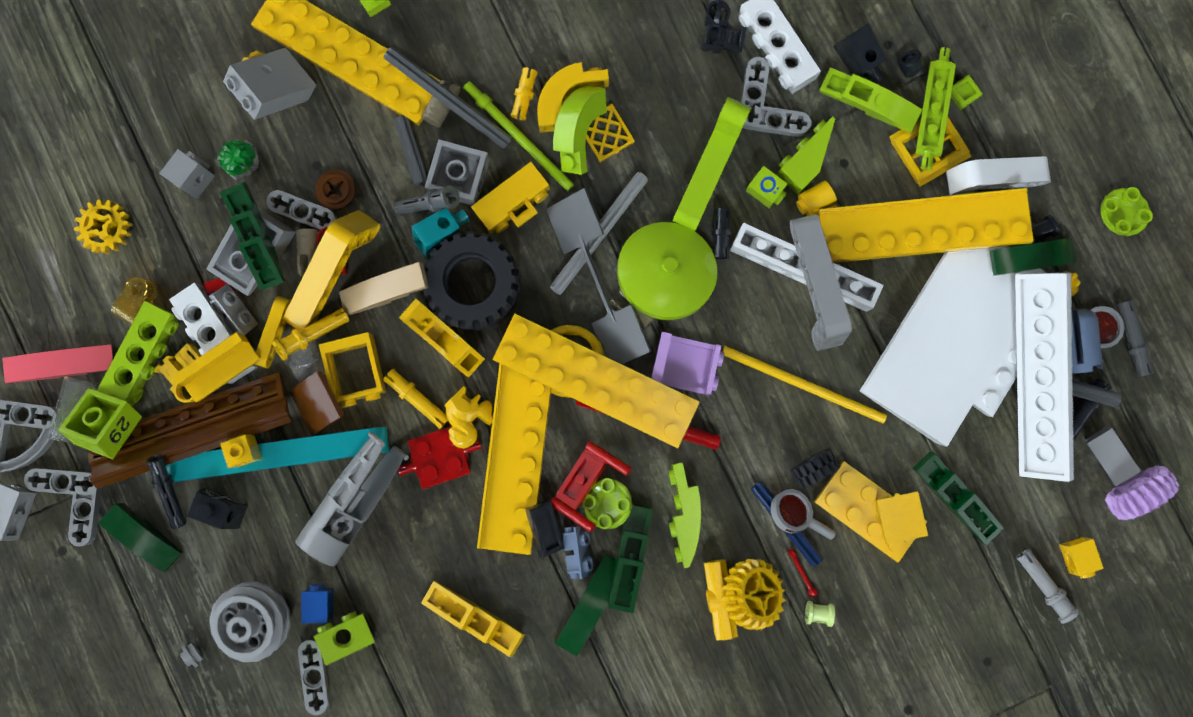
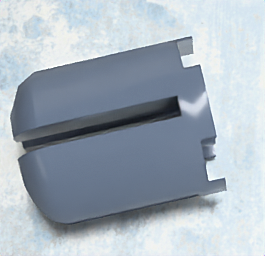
M1071 309L1072 374L1092 372L1093 366L1103 369L1097 315L1088 309Z

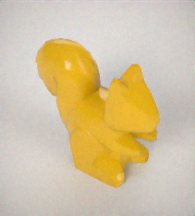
M465 386L444 405L446 407L447 419L452 425L449 429V439L453 442V445L463 449L472 446L477 441V430L472 424L476 418H479L487 425H491L493 420L491 402L487 400L478 404L481 397L480 394L476 395L473 399L467 398Z

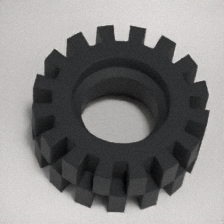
M829 448L802 461L791 468L790 471L798 486L804 488L831 475L841 466Z

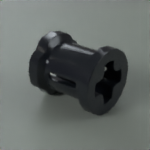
M1051 215L1045 216L1044 220L1038 223L1031 224L1032 244L1039 243L1040 240L1049 236L1056 237L1059 235V226Z

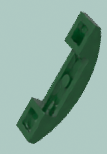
M1072 238L990 251L993 276L1076 263Z
M606 554L555 642L556 645L575 656L581 651L609 602L616 560Z

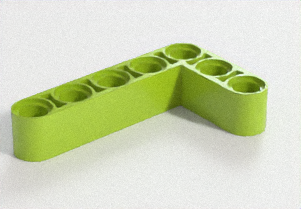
M730 97L727 98L718 117L715 129L676 211L673 222L693 231L696 230L752 107Z

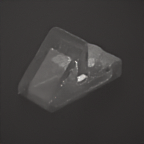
M314 340L308 343L307 349H300L290 354L292 361L289 362V366L299 383L320 370L325 377Z

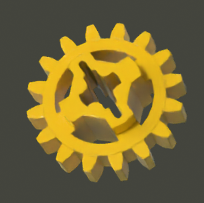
M97 199L96 205L88 202L87 206L89 209L87 211L80 209L79 211L83 216L75 218V221L79 222L80 225L74 227V231L81 233L76 239L84 242V248L91 249L92 252L97 254L100 252L110 254V248L118 252V244L126 245L127 242L124 240V237L132 235L127 231V228L133 226L132 223L126 221L130 215L122 212L124 208L118 204L115 205L110 200H107L105 203ZM108 211L112 212L113 214L104 215L102 212ZM94 239H102L104 240V242L98 243L95 242Z

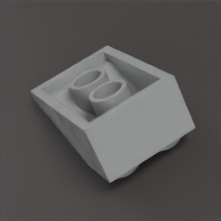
M258 208L279 260L296 231ZM230 225L206 269L240 292L250 296L258 284L237 246L240 241L232 225Z

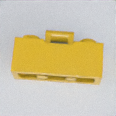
M529 162L472 205L471 208L490 234H493L495 231L499 234L509 226L508 222L510 220L519 228L535 216L538 212L532 203L536 202L539 204L549 195L547 192L550 190V187L532 162ZM526 206L527 209L525 211H523L517 217L514 215L517 211Z

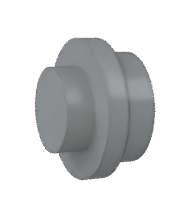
M193 642L188 646L186 644L181 647L183 652L180 654L182 660L188 667L190 665H193L195 668L200 665L199 662L204 659L199 649Z

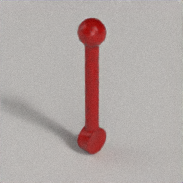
M792 548L789 549L787 552L808 588V595L810 597L817 596L818 591L812 587Z

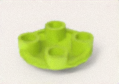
M1135 187L1113 190L1105 196L1101 203L1100 214L1103 223L1110 231L1118 235L1131 236L1138 234L1146 228L1153 218L1147 201Z
M605 478L594 484L582 506L588 519L594 522L596 527L614 529L622 525L630 516L632 499L627 487L620 481Z

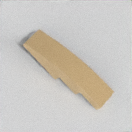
M417 262L340 291L339 294L343 310L349 316L389 304L393 300L409 296L410 293L429 288L424 265L421 262Z

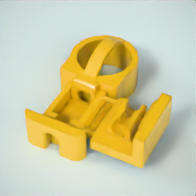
M187 343L175 356H166L163 359L164 364H158L154 369L155 373H162L173 385L170 390L176 399L184 403L194 402L192 397L190 399L184 397L182 392L183 386L177 385L171 376L202 356L195 345Z

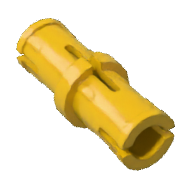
M522 68L519 87L514 92L516 98L510 115L512 118L517 119L519 110H521L519 120H526L529 102L533 100L534 96L532 92L538 74L534 69H531L530 76L527 78L529 68Z

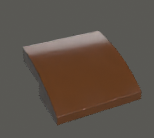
M321 370L303 380L290 391L312 437L320 434L328 426L338 422L344 416Z

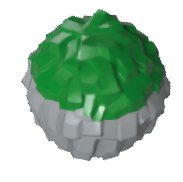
M236 139L226 142L217 157L219 167L221 166L235 180L248 177L259 165L257 150L247 140Z

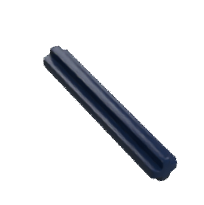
M759 481L752 486L751 491L771 515V502L774 496L763 482ZM779 504L780 514L784 521L796 527V523ZM802 531L798 533L785 532L811 566L815 567L822 562L823 557Z

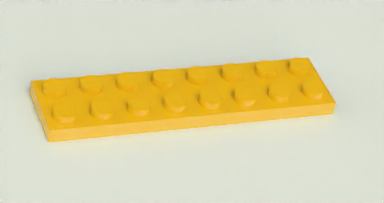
M306 0L265 1L251 23L255 29L399 115L406 116L418 126L423 120L421 115L431 100L432 95L384 59L387 48Z
M514 314L492 359L676 448L679 447L700 403L517 314Z

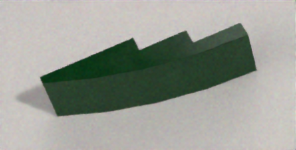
M244 181L219 192L231 214L229 221L240 241L237 246L260 290L262 291L283 283L285 279L276 251L246 182Z
M930 451L912 468L946 507L984 545L989 544L1004 529L979 497L971 492L960 478L946 467L936 453Z
M632 504L630 516L623 523L608 603L609 609L634 614L645 564L644 556L649 538L648 531L653 513L652 508Z

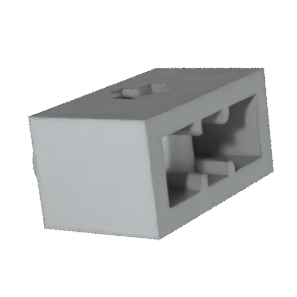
M177 149L159 173L196 199L199 198L215 177L214 174L208 171L210 166L192 152L188 151L187 154H184L179 149Z

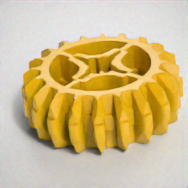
M746 559L736 563L735 567L729 569L730 575L724 577L727 585L723 586L722 589L726 591V596L721 599L727 601L724 609L731 611L729 618L736 620V625L743 626L748 630H762L772 626L773 621L780 619L778 613L784 611L781 603L787 601L782 597V593L786 590L781 587L783 579L777 578L779 571L772 569V564L765 563L761 559Z

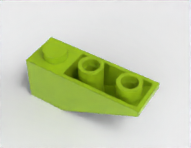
M834 117L828 122L823 119L813 130L816 134L810 140L805 137L796 147L798 152L793 157L788 154L779 164L781 169L777 175L788 183L787 185L797 195L815 179L821 170L835 122Z

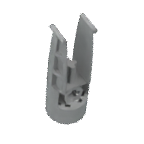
M372 432L368 433L370 439L338 477L295 540L296 544L303 551L326 565L335 566L359 529L369 518L383 496L402 460L409 458L407 454L394 445L390 452L379 462L361 488H359L385 445Z

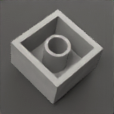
M438 139L425 189L427 192L431 189L441 190L443 187L450 185L458 191L460 203L474 205L479 200L490 162L488 153Z

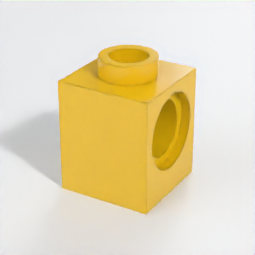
M243 435L220 443L228 468H238L262 459L254 435Z
M1081 537L1059 544L1069 574L1084 579L1095 576V571L1104 569L1094 539Z

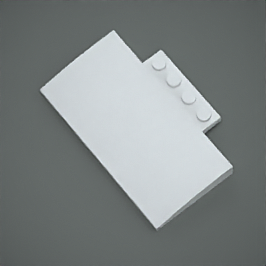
M1009 246L945 252L860 389L861 393L938 445L946 447L949 445L972 406L986 416L993 417L1017 378L1015 275L1041 274L1046 272L1042 269H1034L993 276L990 251L1008 248Z

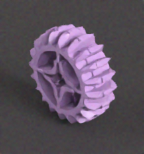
M1166 466L1149 467L1112 488V491L1107 494L1105 501L1110 511L1118 519H1135L1156 508H1160L1163 503H1167L1168 499L1174 497L1175 493H1177L1179 484L1176 481L1177 478Z

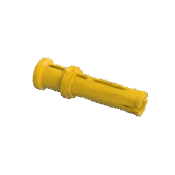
M339 308L337 311L301 330L294 329L291 331L292 334L280 340H273V346L279 357L285 361L290 354L300 349H307L308 343L348 323L349 318L346 312Z

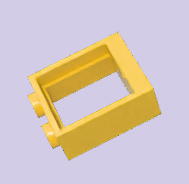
M366 332L319 344L327 382L338 404H341V408L356 405V400L365 398L366 402L380 399V394L387 392L373 334ZM367 346L376 387L342 395L333 355Z

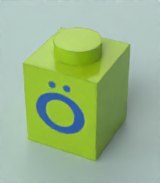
M763 166L747 187L746 192L770 208L773 203L778 205L787 194L783 190L788 183Z

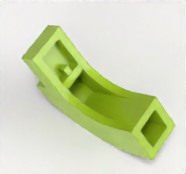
M583 86L572 92L563 103L555 123L553 136V151H560L562 172L579 175L587 172L586 135L592 121L596 117L607 113L605 88Z

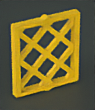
M613 104L607 106V111H610L608 119L601 118L600 116L594 119V127L588 128V131H592L591 138L586 135V140L599 162L614 154H618L619 151L635 142ZM613 113L619 122L611 120ZM598 121L607 123L605 131L596 129ZM610 124L619 126L617 134L608 132ZM621 128H623L627 136L620 135ZM595 132L604 134L602 142L594 141ZM607 135L616 137L614 145L605 143ZM619 138L628 140L621 147L617 146ZM593 144L601 146L599 153ZM604 147L613 149L609 154L602 155Z

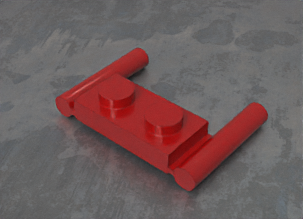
M592 441L587 443L585 450L561 485L556 496L551 500L553 508L590 533L595 529L596 524L576 511V509H579L605 469V464H609L626 476L632 470L631 466Z

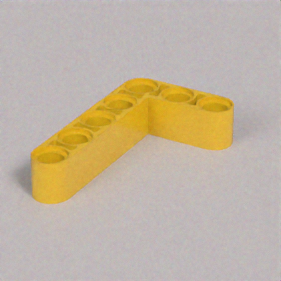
M358 210L334 220L329 225L284 314L283 320L295 329L301 330L317 321L351 252L371 242L379 232L381 224Z

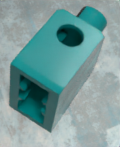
M444 208L413 225L412 240L425 259L431 257L429 253L432 249L435 248L437 250L441 246L439 242L445 238L448 241L453 238V234L459 233L460 227L470 221L469 217L463 209L451 215L448 209Z

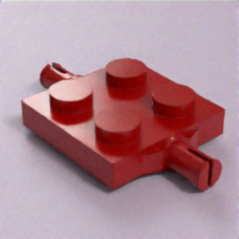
M451 427L409 440L407 442L411 452V462L400 465L398 473L402 476L415 472L423 490L472 474L468 464V453L482 449L480 440L477 439L468 448H458L449 439V429Z

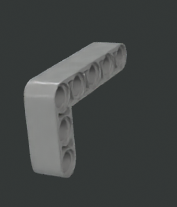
M814 214L790 220L791 235L817 317V321L811 331L814 347L817 351L841 346L852 331L851 321L819 218Z

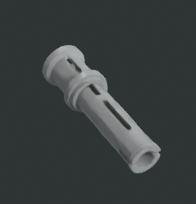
M1026 549L1021 552L1022 556L1021 554L1017 555L1016 559L1019 560L1044 593L1046 604L1052 606L1058 614V620L1061 624L1076 618L1081 610L1073 606L1066 596L1067 592L1065 589L1058 588L1032 551Z

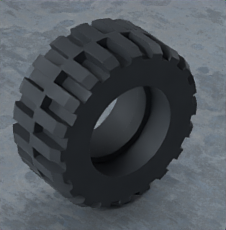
M467 231L466 235H461L459 232L453 234L452 239L447 241L445 238L439 242L441 246L437 250L433 248L429 253L431 255L430 260L424 263L429 288L423 289V293L429 302L430 308L451 326L467 331L469 329H475L476 331L484 330L485 327H493L497 325L499 320H504L509 315L508 312L511 308L514 309L521 289L518 266L508 248L506 249L499 240L492 239L490 235L485 233L478 235L475 231ZM469 259H479L486 262L495 274V288L492 294L485 301L476 305H467L457 301L452 296L448 284L453 269L461 262Z

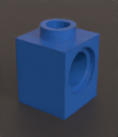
M312 584L310 589L301 592V623H328L333 619V588H325V584Z

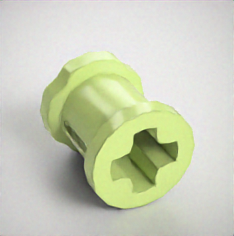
M807 601L805 609L806 624H811L812 622L824 623L828 627H832L835 620L834 604L829 603L827 606Z

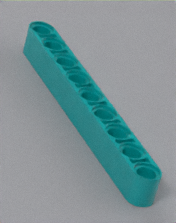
M377 427L257 444L262 459L238 468H228L222 449L206 451L168 464L166 469L168 474L172 475L173 482L350 458L355 457L370 439L368 436L369 432L374 433L385 443L380 452L385 453L390 452L387 427Z

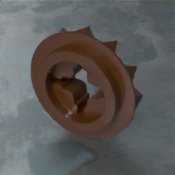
M330 170L323 173L317 180L315 186L316 197L322 205L329 209H341L346 205H350V201L355 196V184L346 172ZM329 183L336 187L341 185L339 189L342 194L341 197L337 194L330 195L332 189Z

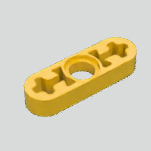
M277 296L274 300L256 350L260 360L255 365L267 369L271 366L276 354L272 341L275 339L280 340L286 325L283 317L291 302L290 299Z

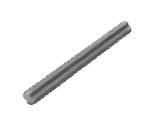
M637 172L599 221L604 235L589 243L588 249L591 255L647 183L648 178L643 173ZM581 248L576 251L551 284L550 288L555 293L562 294L586 263V258Z

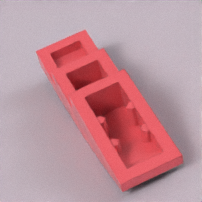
M111 345L5 357L2 358L5 383H15L104 372L108 370L113 361Z

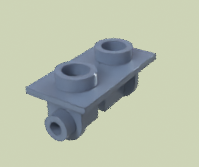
M581 526L565 527V532L562 533L565 551H574V555L566 556L567 574H570L571 579H583L591 576L593 559L589 553V532Z

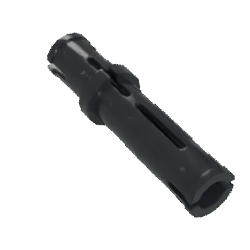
M1096 379L1093 385L1107 390L1112 388L1110 384L1104 385L1106 382L1101 379ZM1083 398L1080 399L1081 404L1073 414V442L1093 413L1099 411L1101 408L1100 403Z
M152 456L146 460V464L153 478L151 483L153 488L157 489L170 522V527L172 529L183 527L187 520L184 517L172 485L173 477L171 474H168L163 456Z

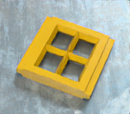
M921 118L918 119L911 133L901 129L889 137L893 147L919 187L972 157L949 118H947L944 141L950 139L956 150L942 159L934 157L936 162L932 164V169L926 171L927 168L922 171L919 169L914 159L920 155L915 153L911 155L904 143L918 136Z

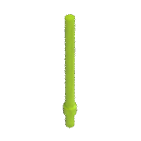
M471 81L465 84L463 88L476 100L475 104L482 111L486 110L567 192L574 187V184L492 103L493 100L486 93L483 94Z

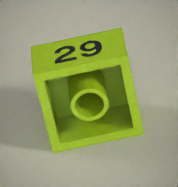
M88 388L58 431L74 445L114 459L142 416L126 401Z

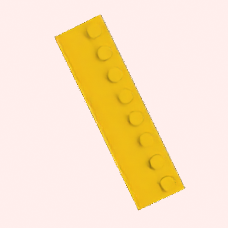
M1027 188L819 210V221L833 263L1032 244L1033 242Z
M500 363L477 548L531 555L533 534L525 509L538 504L552 388Z

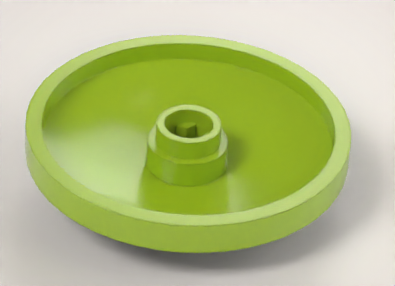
M659 222L640 228L628 238L618 258L617 278L625 298L641 313L656 319L676 320L697 312L710 298L717 281V264L710 246L698 233L677 223Z

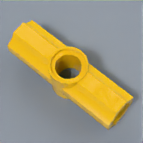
M720 559L703 562L708 589L706 590L709 612L712 613L716 640H729L738 637L736 621L729 618L731 611L724 609L727 601L721 599L726 596V591L722 589L723 586L727 585L724 577L728 576L726 560Z

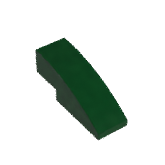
M125 503L115 504L98 522L100 526L120 543L162 572H166L182 554L147 519L142 520Z

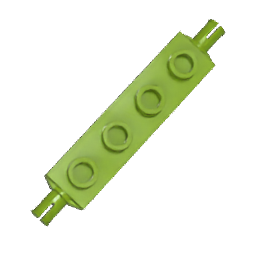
M945 47L940 48L939 60L930 62L915 154L923 156L922 170H925L926 162H928L926 171L932 169L933 157H941L956 67V64L949 62L950 48H946L944 56Z

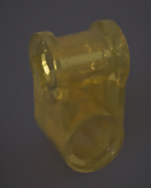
M140 277L129 279L119 298L113 304L111 314L132 325L143 302L152 303L157 296L158 288L156 284L151 280Z

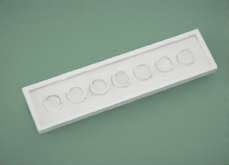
M1071 273L1016 274L1019 476L1070 482L1074 480Z

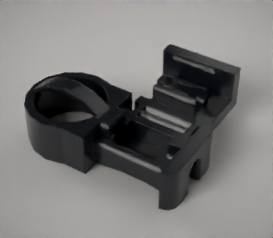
M712 1L706 9L704 26H708L705 43L700 45L702 51L707 52L708 49H712L713 53L719 54L724 47V50L742 53L747 27H743L742 30L739 29L737 32L732 31L730 27L726 29L731 9L725 1ZM717 7L715 19L713 20L709 12L712 8ZM723 8L726 12V18L722 21H719L721 10ZM739 34H740V40H739V46H738V45H737V42H738V37H739Z

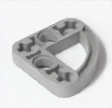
M0 400V409L10 410L9 415L0 414V472H10L24 468L38 460L50 448L62 422V414L59 409L52 406ZM23 407L29 411V416L25 421H21L18 418V412ZM37 414H49L52 416V421L37 419ZM11 424L43 429L39 438L26 452L14 459L5 461Z

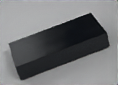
M546 500L525 509L539 557L544 558L564 549L552 502Z

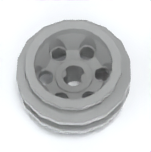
M258 581L242 582L224 592L214 603L209 618L211 634L217 646L229 657L241 662H258L270 656L287 639L291 627L290 609L283 596L272 586ZM240 602L246 603L247 607L242 608ZM264 624L267 626V632L263 628Z

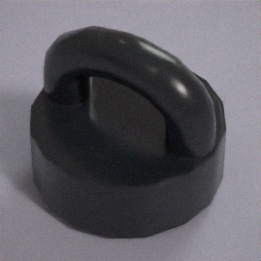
M909 50L899 57L897 63L904 76L910 78L922 70L924 58L919 50Z

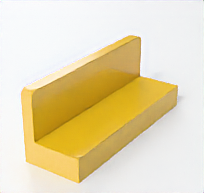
M236 332L171 377L177 385L185 386L195 402H199L257 363L260 357L245 335Z

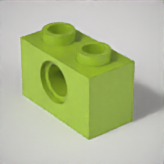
M356 611L342 616L343 622L333 626L330 622L317 628L318 633L313 636L325 665L375 643L362 613L357 615ZM341 629H347L351 634L350 640L344 644L338 643L335 639L336 633Z

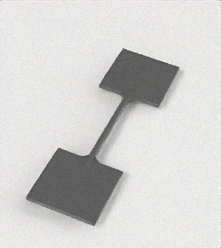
M586 188L547 208L546 211L564 255L577 248L583 250L607 310V315L604 318L591 323L597 339L603 347L605 357L622 365L651 352L633 304L619 311L611 307L589 252V243L604 235V232Z

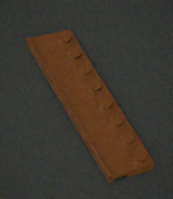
M280 372L205 397L199 402H190L141 419L114 459L88 450V463L91 465L92 475H89V480L94 487L102 488L150 471L146 460L152 456L162 455L166 466L221 447L220 443L243 435H255L290 423L291 418L289 416L283 376Z

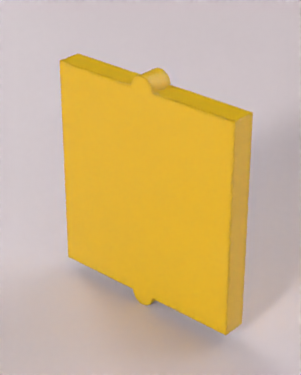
M918 491L902 495L895 493L892 497L876 500L886 544L901 541L909 543L910 539L928 536Z

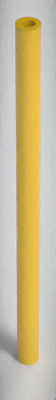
M724 346L722 350L724 356L877 422L883 424L887 418V414L728 346Z

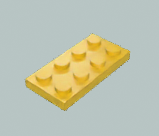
M842 461L841 467L834 472L814 500V503L899 563L915 539H910L909 543L905 541L891 544L885 543L876 500L892 497V495L845 461Z

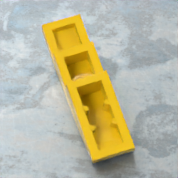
M433 581L421 604L460 630H466L482 642L489 643L508 657L514 656L525 636L523 632L437 581Z

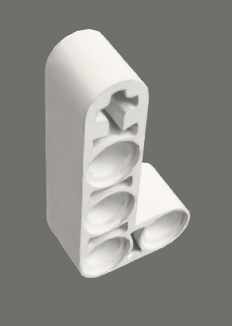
M1047 157L973 160L946 171L950 196L970 194L983 189L1034 187L1051 182Z

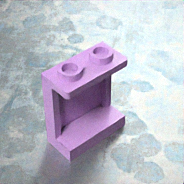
M662 332L651 379L668 387L709 396L712 390H717L719 376H715L717 366H722L724 352L720 351L721 345L719 344L712 345Z

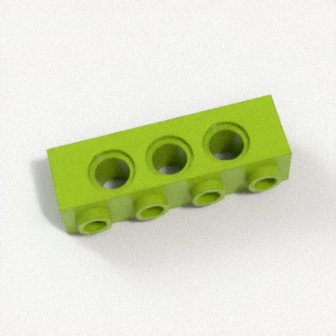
M144 301L97 391L126 401L131 406H134L143 395L142 389L146 381L153 376L154 366L158 358H161L166 352V343L169 337L177 331L179 319L173 313L153 303ZM155 326L157 330L156 335L150 338V329ZM141 349H143L145 355L144 358L141 361H139L138 352ZM131 371L133 378L130 383H127L126 375Z

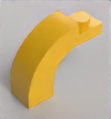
M582 62L566 66L556 72L545 84L539 97L537 111L540 133L554 131L559 111L572 92L583 86L609 87L608 69L602 70L600 67H593L583 72Z
M417 299L399 317L468 378L485 360L475 349Z

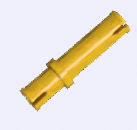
M394 368L387 373L388 376H385L383 381L398 392L402 400L406 399L434 423L438 429H441L448 422L446 414L418 391L413 382L409 383Z

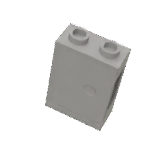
M287 48L231 64L223 80L228 90L234 94L254 120L308 101L316 87L314 81Z

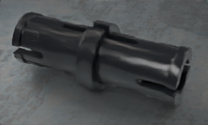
M723 207L715 208L714 230H712V237H714L713 254L715 259H729V237L732 236L729 225L730 209Z

